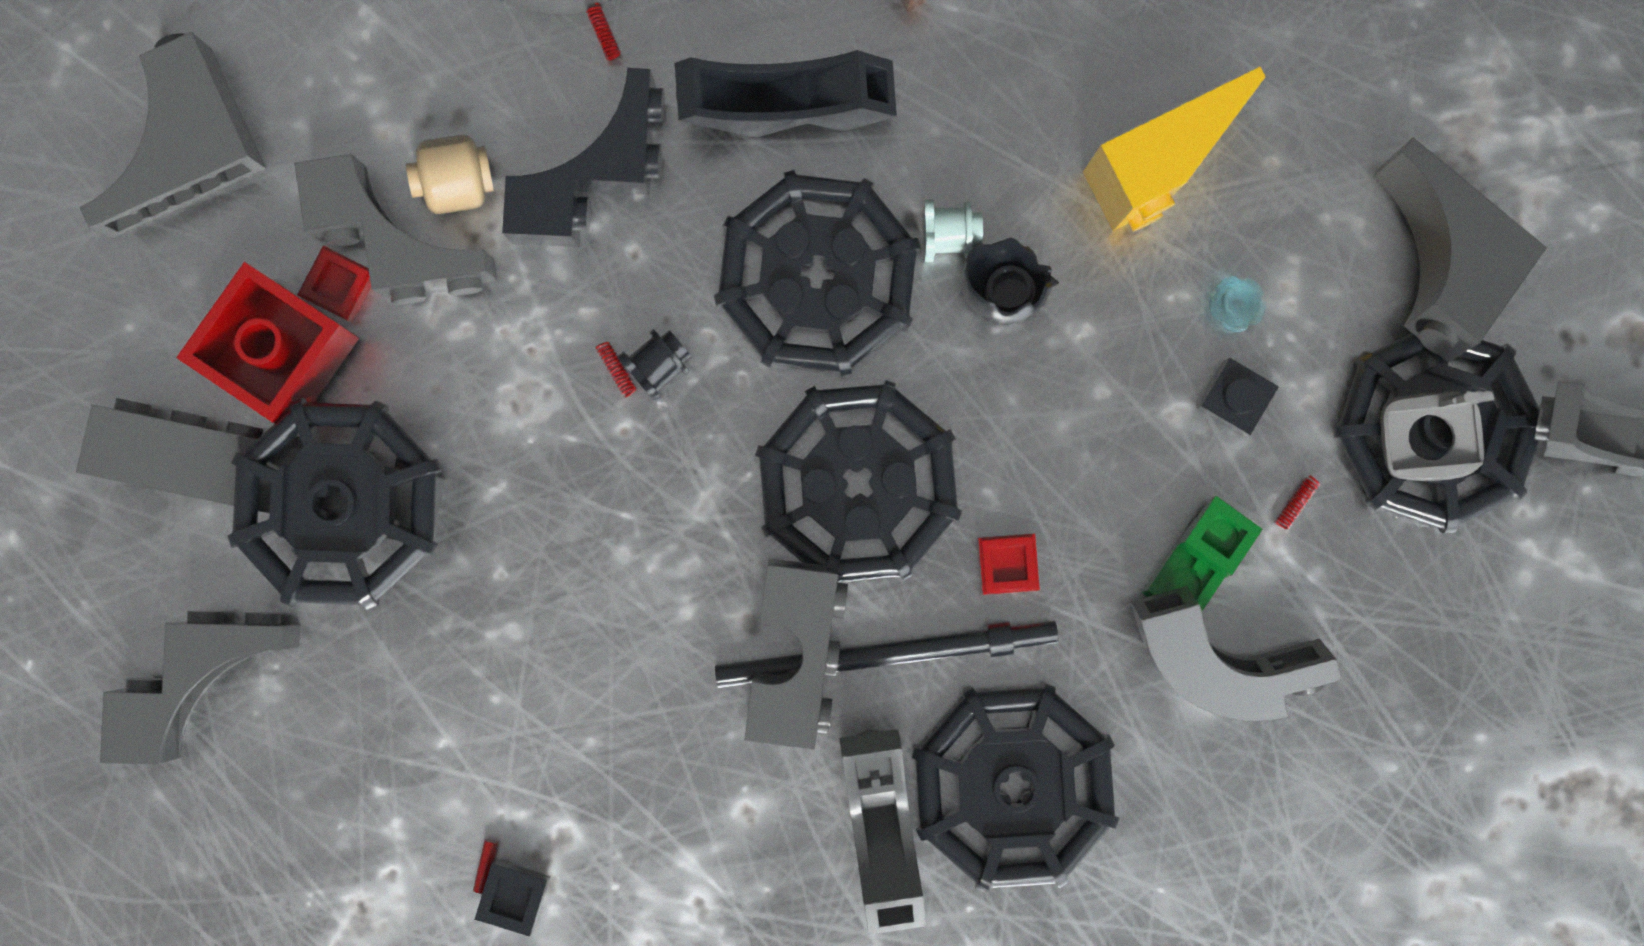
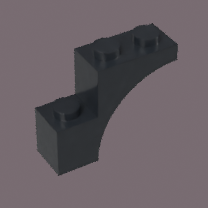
M859 50L827 58L777 64H735L707 61L693 57L674 63L678 121L757 138L806 123L844 132L897 117L893 61Z
M627 68L626 83L615 114L601 135L578 156L550 170L536 174L505 177L502 234L512 244L580 247V232H588L591 223L590 197H583V192L650 195L651 178L660 179L662 164L661 144H653L654 122L663 123L665 110L664 88H656L651 69Z

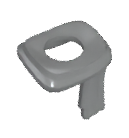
M1444 391L1399 396L1389 400L1381 411L1382 446L1385 465L1389 473L1393 477L1400 479L1436 481L1460 478L1476 471L1484 460L1481 415L1476 403L1494 400L1493 392L1466 391L1460 393ZM1426 415L1437 416L1445 420L1450 426L1453 435L1452 446L1448 453L1437 460H1425L1417 456L1409 443V431L1413 423Z

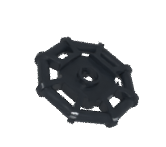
M795 170L783 172L784 178L736 216H727L722 227L726 230L719 291L713 296L717 308H723L760 354L762 357L760 363L771 368L774 364L837 371L841 376L852 374V367L902 328L909 329L913 318L910 316L916 254L922 250L918 238H912L874 191V183L866 178L858 182L798 175L795 173ZM803 198L849 203L842 218L811 215L806 213ZM791 201L795 215L792 221L782 225L770 238L754 230ZM861 210L889 246L872 250L866 243L863 235L854 228L853 223ZM748 243L763 251L759 283L742 286ZM814 259L825 260V268L834 271L833 279L823 280L821 288L818 289L810 287V278L801 276L802 268L812 266ZM893 260L888 303H884L872 296L875 265ZM763 297L772 306L783 321L775 336H773L747 301ZM865 309L880 316L844 345L840 329L850 319ZM794 329L828 333L832 348L786 342Z
M1413 333L1371 353L1367 351L1361 353L1355 360L1358 369L1339 425L1333 427V437L1340 439L1367 494L1365 502L1374 510L1381 507L1436 526L1440 533L1448 534L1457 532L1459 525L1511 500L1519 502L1526 495L1527 490L1524 485L1539 440L1535 439L1540 408L1514 358L1517 352L1508 343L1499 346L1482 340L1481 343L1461 354V357L1484 364L1482 370L1477 375L1448 366L1447 361L1438 354L1428 350ZM1426 352L1428 354L1429 369L1406 380L1402 379L1391 369L1421 353ZM1496 378L1498 379L1516 416H1506L1502 407L1497 408L1493 400L1476 403L1481 415L1484 460L1476 471L1455 479L1424 481L1437 486V503L1398 490L1406 479L1393 477L1391 474L1386 478L1384 477L1365 439L1367 436H1381V421L1380 423L1364 424L1378 382L1390 391L1388 402L1399 396L1444 391L1460 393L1466 391H1491L1495 394L1490 384ZM1426 415L1420 417L1413 423L1409 431L1411 449L1417 456L1425 460L1442 458L1452 446L1453 435H1445L1440 441L1434 437V430L1430 428V420L1437 416ZM1506 429H1517L1504 468L1496 459ZM1483 473L1491 480L1492 485L1458 500L1457 484L1465 481L1464 479L1474 474Z
M885 380V383L882 385L817 390L813 386L805 390L806 396L765 445H758L755 457H758L760 461L765 525L760 528L765 537H773L802 563L838 567L837 582L900 577L902 581L907 580L913 576L911 572L950 524L954 520H960L963 511L957 505L952 441L956 440L952 430H944L895 388L896 383ZM876 408L871 425H853L836 428L829 414L830 411ZM887 411L924 441V443L911 450H907L882 429ZM818 418L826 434L805 459L788 455V451ZM929 453L931 457L934 501L917 496L914 461ZM783 466L800 471L803 505L789 513L786 511ZM865 468L872 474L868 483L874 491L869 497L859 493L852 499L844 492L847 489L848 482L843 476L849 469L859 473ZM912 508L929 512L930 514L899 549L891 534ZM807 516L818 523L835 538L830 555L793 524ZM880 539L888 555L841 559L847 541Z
M301 398L290 402V410L243 453H235L231 461L236 466L232 533L227 538L231 548L238 547L281 594L280 602L294 607L297 603L362 605L364 609L368 610L378 606L379 598L427 554H434L438 543L434 541L437 474L442 470L438 459L431 460L388 413V405L378 400L374 401L371 405L310 403L306 399ZM317 426L358 428L351 444L321 443L317 433ZM299 434L303 448L296 453L298 456L289 465H283L279 470H276L266 464ZM376 435L407 467L406 469L389 474L384 465L374 458L368 450ZM260 478L271 482L270 515L268 520L258 523ZM412 482L411 523L409 531L394 524L396 488ZM337 486L340 488V495L347 498L348 505L346 510L340 511L338 519L330 520L329 511L320 509L319 501L320 497L330 496L331 487ZM276 533L280 538H285L294 548L291 550L297 556L292 570L262 538ZM387 536L404 543L370 575L368 574L363 558L378 548ZM315 562L345 563L351 581L311 580L309 575Z
M1043 683L1039 688L975 691L972 687L963 691L964 698L921 747H914L911 758L916 760L920 826L916 828V832L920 840H928L975 882V889L985 893L990 888L1056 884L1060 888L1068 884V876L1110 828H1117L1120 817L1115 815L1110 749L1115 744L1110 734L1103 735L1055 693V686ZM1033 711L1029 727L1020 729L994 730L987 714ZM1049 717L1081 747L1067 755L1059 750L1042 734L1047 718ZM976 720L983 736L970 747L965 757L961 761H957L943 756L971 723ZM1086 762L1089 764L1091 806L1076 802L1074 768ZM939 769L957 775L959 808L942 815ZM1019 772L1023 781H1031L1032 784L1031 791L1022 793L1021 803L1017 804L1011 803L1008 794L1000 793L1001 783L1008 782L1009 774ZM1072 815L1086 819L1083 825L1056 855L1050 841L1056 835L1055 831L1064 821L1067 822ZM964 822H967L972 828L976 829L989 842L985 857L981 858L950 829ZM1038 847L1044 861L999 864L1003 849Z

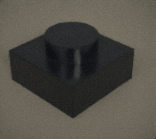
M1232 358L1224 360L1197 409L1242 436L1247 437L1252 434L1279 386Z
M496 859L491 864L474 920L530 937L534 932L551 876Z

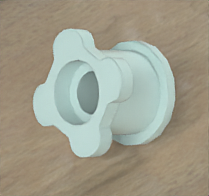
M933 199L924 200L925 262H934L935 253H964L965 258H967L972 247L983 244L982 212H972L970 201H965L963 207L934 208Z

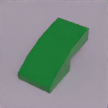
M1218 496L1212 497L1166 556L1141 593L1149 597L1187 586L1199 603L1202 613L1224 578L1234 574L1263 529Z

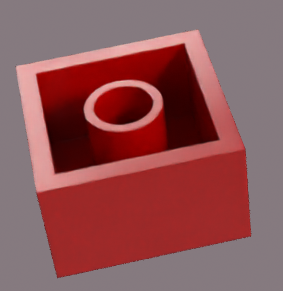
M244 261L176 358L270 422L276 423L290 410V402L304 398L307 402L315 403L359 338Z

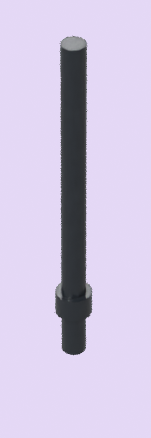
M1009 621L986 624V630L843 648L839 651L837 672L988 652L991 658L1014 655V649L1059 643L1056 621L1010 626ZM802 654L715 665L717 687L723 688L752 684L754 672L767 674L785 673L796 666Z

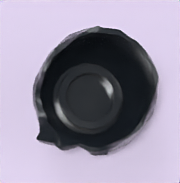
M1007 238L991 245H978L969 251L963 268L962 289L968 306L974 310L975 314L989 322L1009 325L1025 321L1038 312L1045 305L1052 288L1059 284V282L1051 276L1052 269L1050 266L1038 264L1037 256L1029 246H1023L1014 238Z

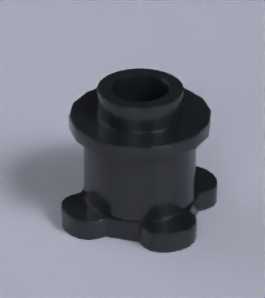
M653 328L649 332L653 337L630 356L623 351L617 358L646 393L657 402L663 397L659 390L681 372L685 375L690 373L683 363L691 355L670 330L660 336Z

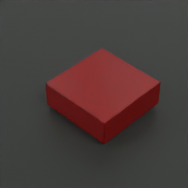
M323 245L297 296L353 323L371 289L369 269Z
M1035 533L977 538L982 595L1040 591Z

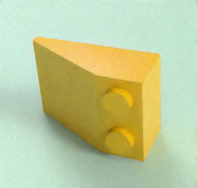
M1261 66L1100 145L1084 169L1083 174L1112 231L1127 224L1130 225L1133 232L1140 230L1164 216L1162 212L1176 204L1173 196L1189 180L1266 77Z

